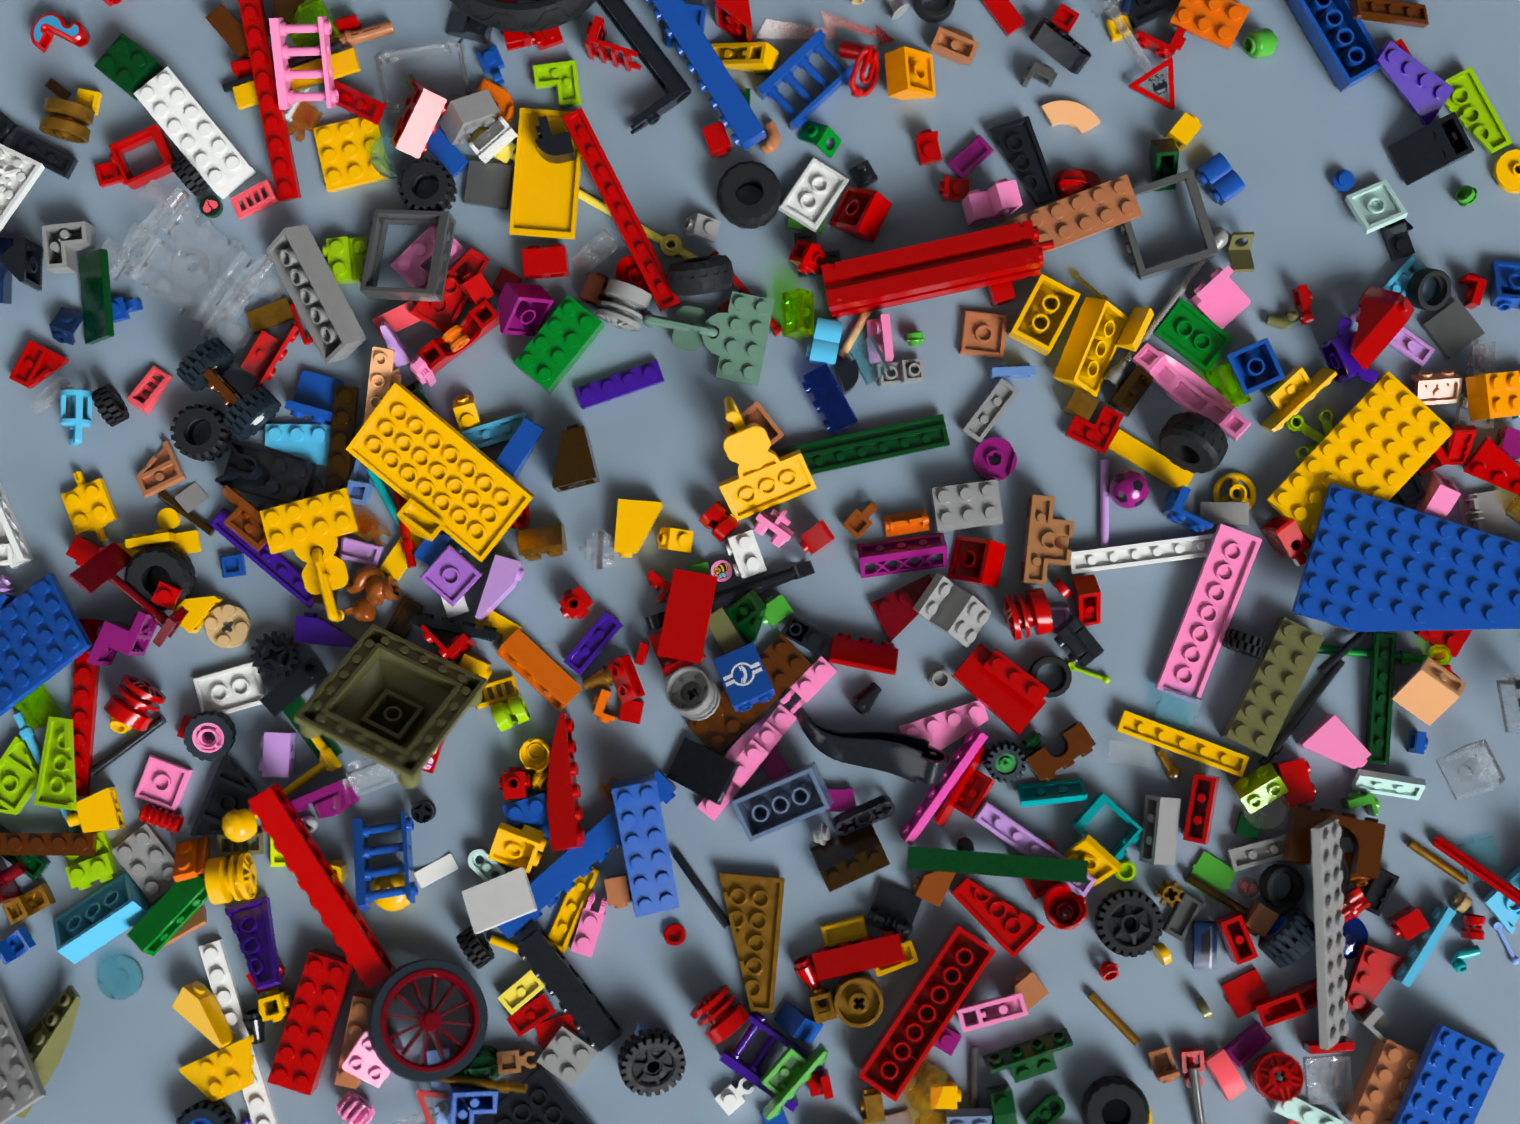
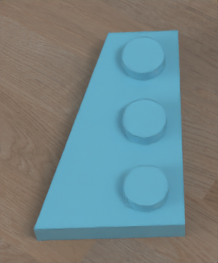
M265 424V446L327 467L332 425Z
M1520 865L1504 879L1518 890H1520ZM1493 889L1481 901L1502 924L1505 930L1513 934L1516 929L1514 925L1520 917V906L1496 889Z

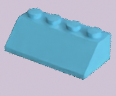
M127 871L53 919L57 951L74 964L125 932L148 913L147 898Z

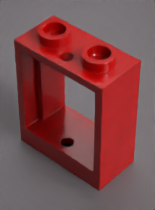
M157 124L108 145L112 152L109 156L113 164L118 166L120 170L118 176L121 182L133 190L172 173L173 171L170 166L177 161L164 130ZM154 140L164 164L133 177L124 154Z

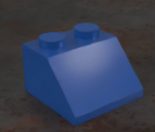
M1268 338L1226 355L1244 396L1286 378Z
M547 791L502 806L507 825L522 830L525 824L545 832L544 838L550 837Z

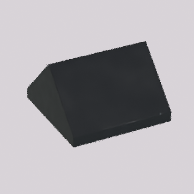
M20 238L0 257V262L19 282L37 291H42L43 248L27 238Z

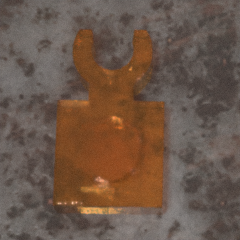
M302 101L291 117L296 122L288 127L289 135L292 136L297 130L298 135L295 140L298 142L303 141L305 130L307 129L312 132L323 113L307 101Z
M361 511L357 516L356 521L359 531L353 533L368 542L373 537L377 545L384 547L386 544L380 541L381 535L385 534L391 537L392 534L387 530H379L378 528L381 523Z

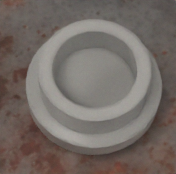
M942 668L933 670L929 676L930 685L936 690L947 689L951 684L950 673Z
M819 823V825L814 826L813 838L815 843L826 845L827 840H830V829L826 827L825 823Z

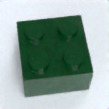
M123 33L119 35L94 65L136 101L137 97L133 93L164 69L153 57Z

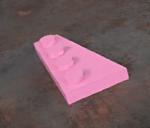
M975 700L900 725L898 729L900 733L926 739L929 741V746L942 750L968 734L975 727L977 728L988 721L989 718L984 705L979 700Z

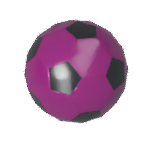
M1123 470L1117 473L1110 482V497L1115 504L1122 508H1135L1141 505L1148 496V481L1143 474L1136 470Z

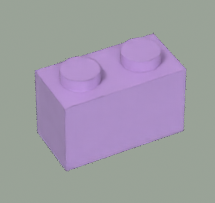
M264 732V736L260 740L263 758L259 761V770L262 771V777H293L296 732Z

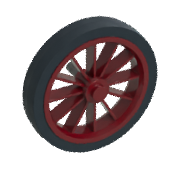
M437 959L414 961L391 973L376 990L367 1018L369 1040L378 1059L394 1074L415 1082L443 1080L465 1068L480 1050L488 1026L487 1005L477 982L462 968ZM428 976L432 978L426 1009L415 979ZM437 978L451 983L450 988L435 1008L432 1009ZM409 982L412 984L422 1012L397 994ZM456 987L465 1002L439 1013L438 1010ZM396 997L418 1015L417 1018L388 1015V1009L393 998ZM467 1005L468 1023L442 1020L441 1016ZM387 1017L416 1020L417 1024L389 1036L387 1032ZM441 1023L468 1026L462 1043L440 1027ZM419 1027L401 1054H399L390 1039ZM424 1030L420 1061L417 1064L407 1060L404 1056ZM435 1030H438L458 1046V1049L448 1058L444 1056ZM430 1032L441 1061L424 1065Z

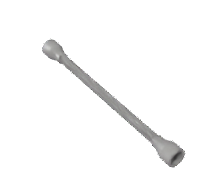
M1217 227L1213 232L1218 250L1224 247L1231 239V233L1223 227ZM1209 259L1195 263L1189 274H1187L1179 287H1177L1169 300L1157 313L1154 320L1149 324L1137 351L1130 350L1124 359L1120 360L1103 377L1107 384L1113 388H1118L1124 380L1133 357L1143 348L1146 341H1148L1156 328L1165 319L1171 308L1180 299L1181 295H1183Z

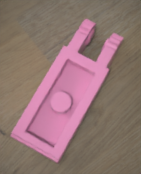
M820 656L791 686L792 689L780 702L782 704L787 703L796 692L801 699L791 707L790 712L794 714L837 671Z
M592 891L590 892L586 907L583 909L570 949L572 952L592 957L608 902L607 896H604L601 900L599 911L591 909L596 898V893Z

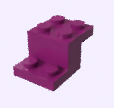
M138 611L133 616L130 625L117 621H105L97 630L98 637L95 644H92L93 646L88 650L87 655L89 657L86 662L92 665H111L117 651L128 656H144L157 628V624L154 622L155 619L146 611Z

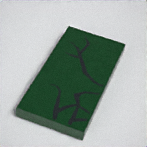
M98 249L78 258L85 344H95L114 336L107 249Z

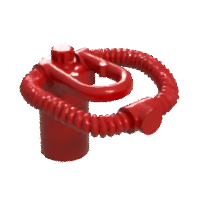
M843 40L839 46V56L855 60L851 72L852 75H850L848 82L852 92L851 96L856 98L865 97L874 90L879 79L880 62L878 51H876L874 45ZM867 64H870V68L868 69V75L865 79V69L866 67H868ZM859 68L860 82L863 84H867L870 82L869 86L864 90H862L858 85H855V79L857 77L856 75L859 71Z

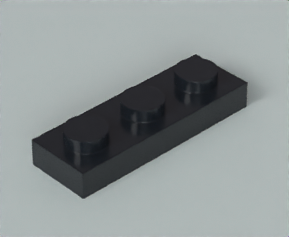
M17 130L9 145V148L42 163L46 169L68 180L78 163L76 158L20 130Z

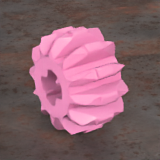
M348 1091L340 1098L336 1105L337 1113L348 1124H369L375 1114V1110L369 1104V1101L353 1091Z

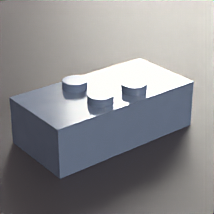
M815 762L742 792L731 801L750 842L825 811L834 802Z

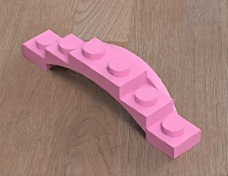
M1146 343L1133 357L1132 361L1154 378L1152 381L1163 388L1168 397L1186 411L1210 418L1235 442L1250 427L1251 422L1240 415L1239 411L1215 388L1162 351L1156 350L1149 343Z
M779 704L771 715L761 719L748 729L724 756L739 764V767L721 805L703 798L697 808L714 821L767 757L797 717Z

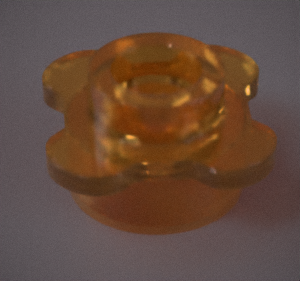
M612 777L609 782L618 781V778ZM609 782L601 784L599 791L604 794L606 801L612 804L613 800Z

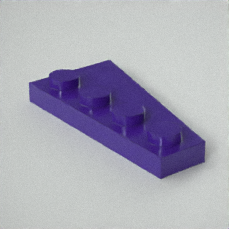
M1386 40L1374 58V61L1386 77L1397 87L1396 90L1409 103L1411 110L1418 115L1423 126L1429 125L1454 88L1391 40Z
M265 896L224 909L232 923L233 932L239 940L241 952L244 953L247 960L246 964L255 987L262 990L281 984L270 898Z

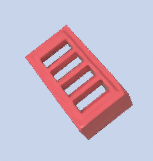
M268 179L231 198L239 219L279 203L273 185ZM263 191H266L267 198H264ZM256 194H258V196H259V198H260V200H261V201L258 202V203H257V200H256V198H255V196H254V195H256ZM249 197L251 198L253 203L251 207L247 201V198ZM240 201H243L246 209L244 211L241 209Z
M153 365L126 399L130 405L148 415L171 381L172 376ZM154 375H156V376H158L159 378H161L162 381H161V382H158L157 380H155V379L153 378ZM152 383L156 386V388L153 389L152 387L148 386V384ZM146 390L147 392H149V393H151V394H150V396H147V395L144 394L143 392ZM139 398H142L143 400H145V402L141 403L138 400Z

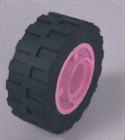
M205 710L202 713L196 714L186 725V730L183 733L184 745H186L187 751H190L193 757H197L202 761L218 760L225 756L235 743V736L237 735L235 724L232 723L229 716L227 717L224 715L225 713L217 712V710ZM205 732H212L215 739H208Z

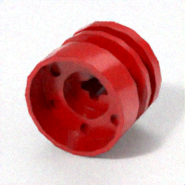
M1042 587L1026 591V601H1023L1020 593L1014 594V601L1011 595L1004 596L1003 611L1005 622L1014 640L1021 639V631L1025 638L1030 637V627H1033L1036 635L1053 631L1051 612Z
M124 675L122 678L123 684H118L117 690L123 696L111 695L104 706V710L119 722L133 729L146 731L153 720L152 714L147 709L159 711L160 706L157 703L163 704L166 696L149 682L131 675Z
M727 984L706 994L690 1012V1016L693 1019L700 1017L697 1021L698 1026L709 1022L710 1025L706 1028L704 1034L713 1045L728 1038L750 1017V1014L741 1003L730 1006L735 999V995L731 993L725 996L730 991Z
M1265 1052L1257 1056L1251 1064L1249 1071L1250 1082L1255 1091L1262 1097L1275 1101H1289L1295 1098L1302 1090L1304 1084L1303 1069L1299 1062L1291 1055L1282 1052ZM1275 1072H1281L1280 1075L1283 1077L1282 1081H1276L1277 1078L1274 1076Z

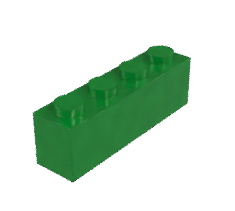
M201 873L198 874V877L176 882L166 890L164 896L156 904L149 908L148 913L133 925L127 936L142 952L154 957L207 901L209 897L206 891L205 875Z

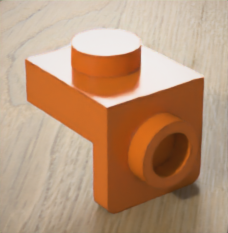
M603 688L601 692L597 691L594 697L593 704L596 707L593 714L598 716L597 720L609 724L610 720L616 721L617 716L605 712L612 691Z

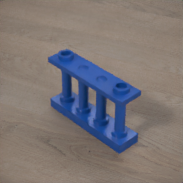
M821 29L757 87V95L762 100L767 96L769 98L772 97L793 119L789 126L791 131L796 128H802L808 121L807 117L843 84H849V77L852 75L851 72L854 64L847 70L825 48L826 35ZM814 52L816 54L819 53L840 75L832 84L809 62V57ZM798 67L800 69L803 68L824 90L816 99L794 78L793 72ZM782 82L788 83L808 104L801 113H798L778 92L777 87Z
M405 810L400 811L401 821L369 826L361 817L352 819L356 906L362 911L371 910V902H374L375 899L406 895V899L410 903H416L415 895H418L417 882H414L411 839L414 821ZM402 830V842L375 847L368 845L367 837H370L371 834ZM403 851L404 864L374 869L369 867V859L372 856ZM404 873L405 886L374 891L370 889V880L375 877Z

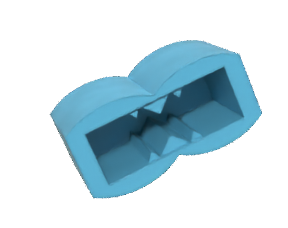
M819 317L817 323L812 322L810 335L814 336L813 344L808 343L806 356L810 357L809 363L835 368L844 322Z

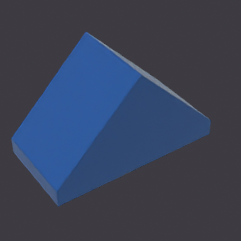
M785 1001L774 1018L792 1037L812 1044L823 1027V1024H816L814 1018L788 1001Z

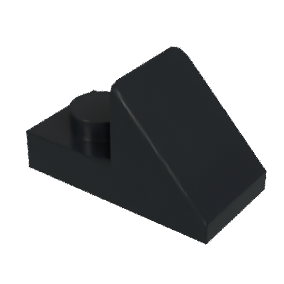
M1405 219L1380 228L1392 262L1415 253L1408 234L1413 229V226Z

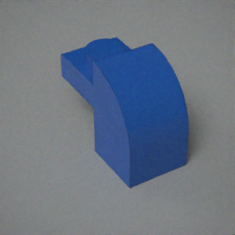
M438 534L432 542L425 539L413 556L430 566L448 545L453 543L454 539L442 534ZM453 545L460 554L463 555L465 553L463 549Z

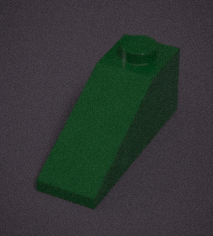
M1003 1084L987 1087L993 1124H1017L1013 1091L1010 1085Z

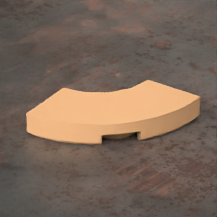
M1053 101L1042 105L1040 108L1051 127L1065 124L1083 134L1100 124V120L1090 109L1073 101Z

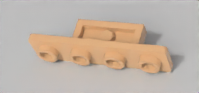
M379 346L372 347L364 423L392 385L397 381L401 383L399 367L393 366L394 349Z

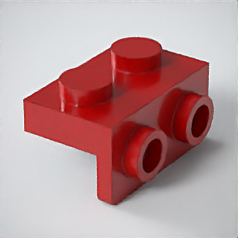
M629 654L606 662L622 704L645 695Z

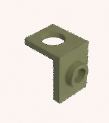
M1254 232L1232 233L1227 253L1231 269L1234 271L1233 273L1254 272L1255 267L1250 251ZM1239 238H1247V241L1243 244L1235 243Z

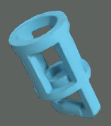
M77 389L60 390L59 424L69 427L68 443L73 447L82 443V428L92 425L91 391ZM66 398H69V417H66ZM83 399H86V419L83 417Z

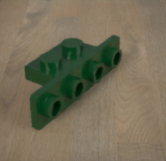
M1063 1028L983 1056V1060L989 1074L1010 1068L1013 1079L1017 1083L1057 1069L1053 1053L1073 1046V1041L1067 1028Z

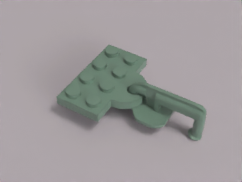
M732 291L727 313H717L709 318L702 308L683 306L677 311L676 319L647 314L644 317V324L648 328L660 326L673 329L672 341L679 349L696 351L705 345L712 354L719 356L715 378L758 386L775 300Z

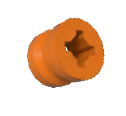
M460 325L450 328L442 336L444 342L449 343L452 352L460 350L470 341V338L462 333Z

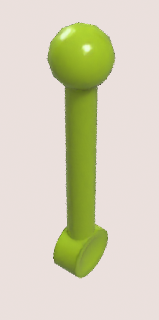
M1072 662L1067 663L1071 671L1075 670L1102 680L1105 684L1111 680L1108 675L1102 676L1077 667Z

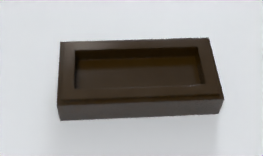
M403 596L385 630L406 640L414 626L411 623L413 615L419 616L424 606Z

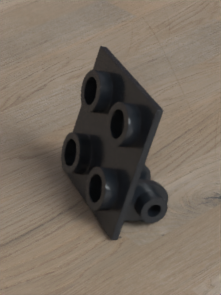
M881 881L865 923L887 932L894 930L895 934L899 933L902 938L907 939L908 934L910 935L913 929L912 924L922 899L915 896V894Z

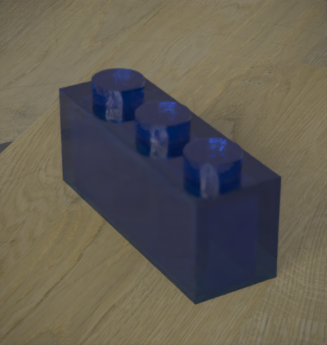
M827 363L803 375L804 382L801 383L807 395L811 393L814 399L812 405L817 414L822 413L825 419L822 423L828 433L832 432L835 436L857 424L858 420Z

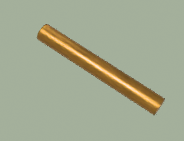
M1411 839L1407 843L1408 848L1461 884L1467 882V876Z
M1091 991L1087 998L1134 1046L1137 1045L1140 1041L1137 1035Z

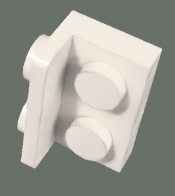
M753 530L727 537L729 542L725 543L729 556L734 555L736 563L732 565L736 576L741 575L743 580L767 571Z

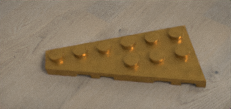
M718 872L750 1010L773 1013L785 878Z

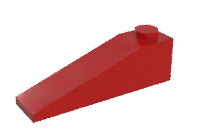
M1369 286L1359 299L1358 306L1361 307V311L1356 316L1358 329L1353 334L1350 354L1364 370L1373 363L1404 327L1415 310L1411 302L1402 293Z

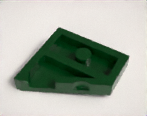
M752 590L729 607L725 613L747 644L754 643L757 639L767 607L756 591Z

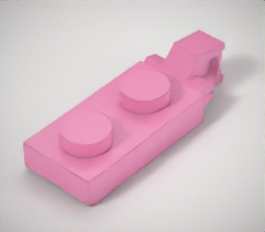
M416 356L410 361V370L414 373V377L422 385L426 383L431 388L437 382L433 371L420 356Z

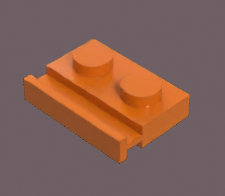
M204 836L202 840L196 838L176 844L173 868L175 882L198 877V874L201 873L205 875V865L209 859L211 845L208 836Z

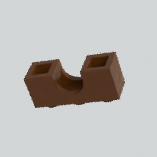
M1077 721L1059 733L1065 743L1061 754L1052 756L1044 746H1040L1025 756L1026 763L1037 780H1045V782L1051 780L1057 775L1055 773L1060 768L1067 769L1075 763L1073 759L1079 755L1084 757L1093 751L1092 747L1096 743L1082 722Z

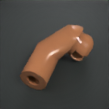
M774 121L765 124L768 138L761 145V149L765 154L776 151L781 142V137Z

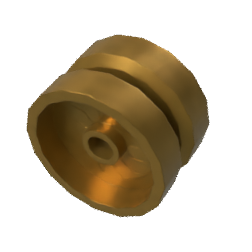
M53 97L45 98L43 111L48 116L41 117L39 130L61 140L87 144L91 131L86 126L93 124L95 112L84 105L69 100Z
M862 973L846 975L839 980L834 989L833 1001L836 1013L842 1022L850 1027L863 1028L870 1026L878 1020L883 1010L884 1001L880 987L873 978ZM856 997H857L858 999H860V997H862V1000H861L860 1002H855V1001H854V999H855Z

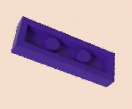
M605 611L563 662L581 676L622 628L623 624Z

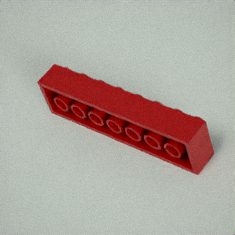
M955 922L857 1069L858 1077L896 1102L996 952L995 949Z

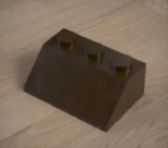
M872 824L846 836L838 835L828 840L826 845L819 844L810 848L829 892L890 865Z

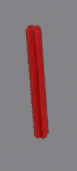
M1441 835L1434 837L1431 842L1434 847L1520 906V890Z

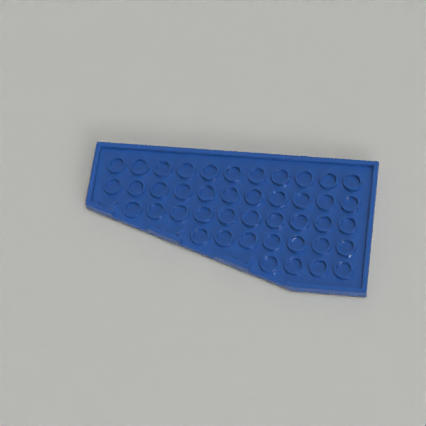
M1329 484L1292 612L1353 632L1520 629V543Z

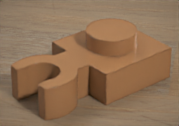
M520 1048L498 1050L496 1052L499 1075L521 1073L522 1066L529 1069L537 1066V1062L528 1061V1056L535 1055L536 1050H528L525 1054L521 1055Z

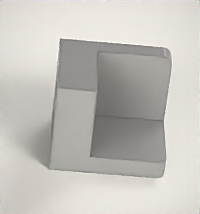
M1371 1004L1364 1015L1359 1014L1355 1018L1377 1039L1381 1041L1385 1039L1381 1032L1391 1021L1378 1006Z

